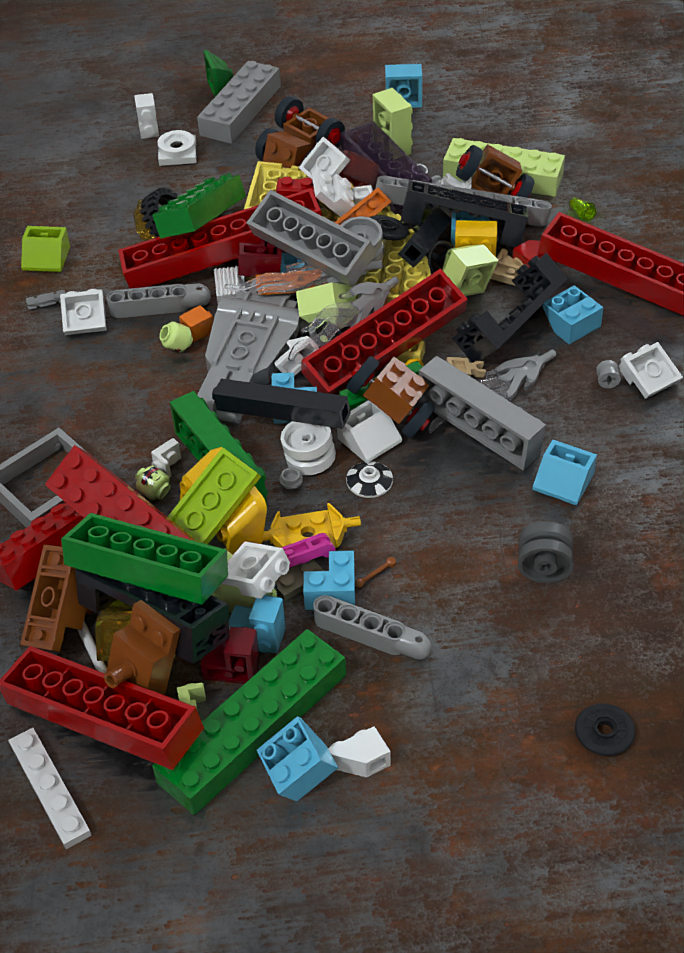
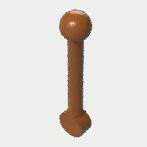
M394 557L387 558L385 564L362 579L357 578L355 586L361 588L364 586V582L388 567H395L396 559Z

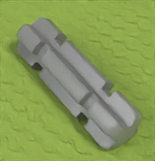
M59 290L55 294L51 292L37 295V298H34V296L26 298L27 307L29 310L36 309V306L41 308L54 305L58 301L61 303L60 294H66L65 290Z

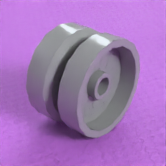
M359 216L350 218L340 225L371 241L376 251L372 261L383 259V232L381 225L376 220L370 217Z

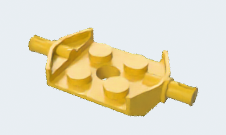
M327 503V510L280 517V511H277L270 526L271 529L264 531L262 541L270 540V544L282 548L309 538L303 536L306 532H311L314 535L326 533L334 547L337 548L341 545L347 528L361 526L360 516L342 517L330 503Z

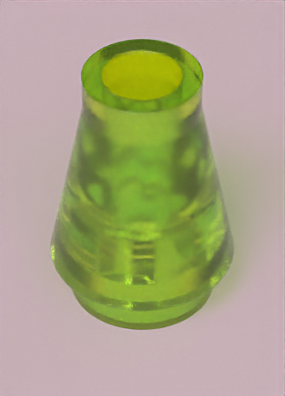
M577 197L572 198L569 202V207L574 210L581 220L590 221L595 217L597 210L592 202L581 200Z

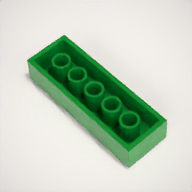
M231 173L221 175L216 180L215 177L204 179V182L196 184L195 188L186 190V193L178 195L177 199H173L167 205L159 207V211L152 216L160 239L196 231L245 198L246 194L240 175L232 176Z
M194 391L170 401L175 434L197 462L210 450L219 447L225 448L261 476L254 486L262 494L267 505L266 496H268V491L265 486L267 478L264 470L255 465L251 454L245 453L237 438L234 439L228 427L219 422L217 414L209 410L206 401L202 397L199 398Z
M93 513L87 515L61 538L64 565L193 603L203 604L228 577L226 549Z

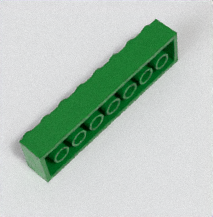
M306 629L202 721L203 731L173 770L156 763L152 765L156 782L190 813L196 815L259 756L258 748L297 716L302 717L346 676L345 657L310 630Z

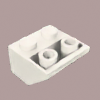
M369 400L350 411L351 414L343 429L337 428L338 440L365 463H369L402 442V438L391 417Z

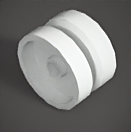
M291 422L283 429L280 439L289 468L298 469L302 475H314L325 471L332 465L335 460L336 451L330 427Z

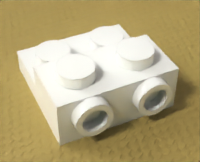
M322 137L304 159L299 169L312 180V171L317 167L323 172L326 171L332 178L335 174H340L350 159L330 141Z
M318 167L312 171L315 197L337 215L343 216L356 205L353 202L354 192L351 190V183L346 178H342L338 174L331 178L326 171L323 172Z
M89 289L84 292L70 291L66 294H60L64 335L107 331L105 299L102 290Z
M658 342L651 346L649 344L642 346L635 354L631 352L620 359L621 363L618 366L630 385L635 383L645 399L676 384L683 378Z
M245 541L228 560V577L222 584L238 587L242 595L261 599L266 593L272 592L275 581L281 575H285L288 572L290 562L283 548Z

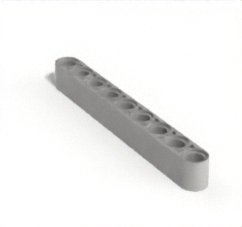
M380 176L377 178L376 188L378 187L392 201L391 204L403 205L409 179ZM421 182L527 206V225L546 226L552 205L544 200ZM426 203L424 209L434 210V207ZM441 206L440 209L444 212L452 213L448 207Z

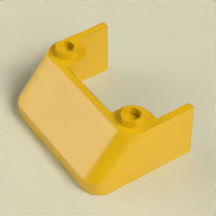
M222 447L210 450L182 477V482H180V500ZM253 486L216 533L218 540L224 543L226 550L232 555L245 541L262 544L267 505L264 497L255 486Z

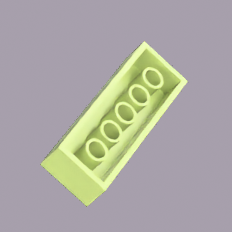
M462 138L452 139L443 160V177L449 173L461 182L462 180L456 176L461 156L471 145L484 150L488 144L520 162L523 170L520 176L527 174L534 179V187L531 193L556 196L563 176L565 155L502 146L500 144H489L481 141H469Z

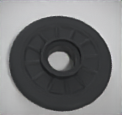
M383 215L370 217L381 225L383 239L403 240L409 234L407 226L395 218Z
M611 704L591 705L581 711L575 722V732L579 742L587 750L598 755L614 756L621 754L632 745L635 739V726L631 717L621 708ZM600 725H608L613 731L610 734H602L599 732L598 727Z

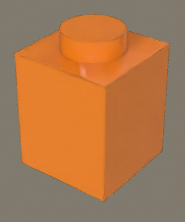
M199 305L179 316L180 324L190 328L193 343L211 334L214 317L210 311H206L202 306Z

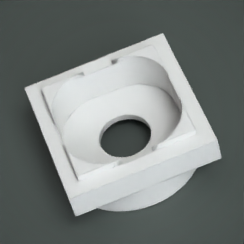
M183 130L169 131L160 136L158 139L159 166L196 163V136ZM174 145H182L179 148H173Z

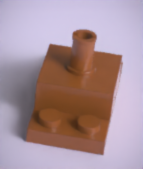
M43 546L20 645L60 652L65 628L82 630L85 614L92 615L94 613L78 603L76 568L64 565L63 550L60 546Z
M140 600L133 604L130 624L114 633L107 671L104 673L105 683L110 688H115L123 681H127L165 695L180 628L144 601Z

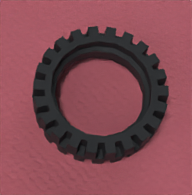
M158 188L141 201L140 207L142 209L140 212L144 215L142 220L147 223L145 225L146 229H150V235H155V238L160 236L152 215L159 211V204L161 206L167 205L169 201L177 199L178 196L177 193H172L170 189Z

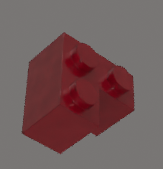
M261 238L260 244L240 243L238 275L256 277V275L279 274L282 250Z
M230 626V638L202 658L201 670L203 680L245 684L257 673L260 662L256 629Z

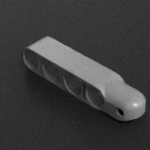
M200 283L187 285L173 284L114 290L109 292L106 298L110 315L114 318L183 312L199 305L203 307L210 302L211 293L205 285Z
M327 595L320 596L314 601L315 623L322 629L388 654H402L417 660L426 659L432 650V645L423 632L409 628L397 620ZM421 638L422 642L418 643L415 639Z

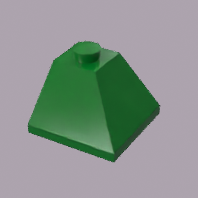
M203 50L207 82L214 97H216L233 78V72L231 68H228L225 61L208 50Z

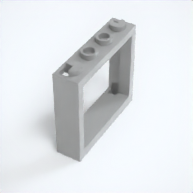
M57 428L0 464V503L26 528L31 525L30 523L34 519L44 517L51 512L50 510L54 506L64 504L65 501L59 496H55L31 512L3 485L61 448L68 453L74 445L83 449L60 428Z

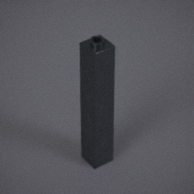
M434 208L398 255L415 268L431 249L452 218L442 209Z
M222 378L212 391V399L219 411L339 429L344 428L351 414L348 397L342 395Z

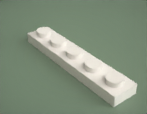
M34 728L9 739L8 741L65 849L92 836Z

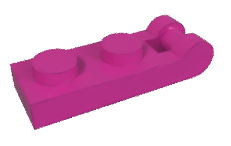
M319 533L282 547L290 562L289 568L298 564H305L322 555L328 558L329 551H336L326 533Z

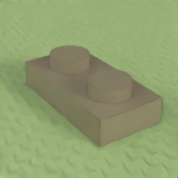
M314 559L305 564L295 565L285 575H281L275 581V584L278 586L277 594L284 602L303 591L304 572L324 571Z

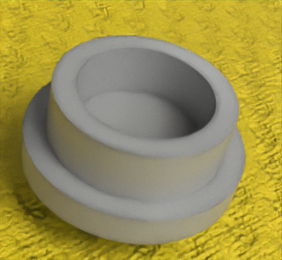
M286 468L279 477L280 485L286 489H296L301 486L303 476L296 468Z

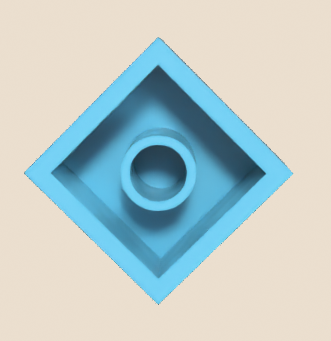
M421 64L385 65L386 90L393 88L411 104L412 108L422 107Z

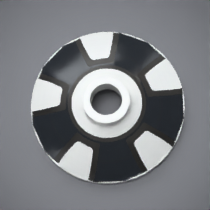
M373 461L369 463L362 462L349 470L346 483L350 491L355 495L364 498H374L389 491L393 484V475L390 469L381 463Z

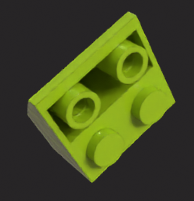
M27 226L22 238V270L61 272L70 249L66 227Z

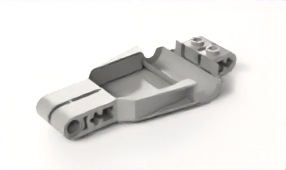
M255 277L249 291H238L235 297L224 295L220 299L205 354L208 374L197 394L199 398L202 397L206 401L209 410L214 411L219 420L238 424L243 414L217 410L212 399V391L218 385L221 378L265 385L272 380V373H277L279 370L274 362L290 349L286 342L296 339L300 331L302 318L299 317L296 293L257 295Z

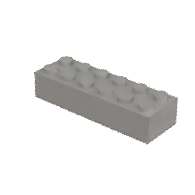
M247 61L197 117L199 136L232 144L281 87L280 68L256 63L255 61Z
M269 190L246 222L255 236L351 287L356 284L376 255L371 241L272 190Z
M438 356L434 357L419 370V376L429 384L428 388L419 398V403L423 404L424 401H429L435 406L434 413L523 471L541 455L546 424L541 422V420L528 414L522 408L509 402L503 396L498 395L484 384L479 383Z

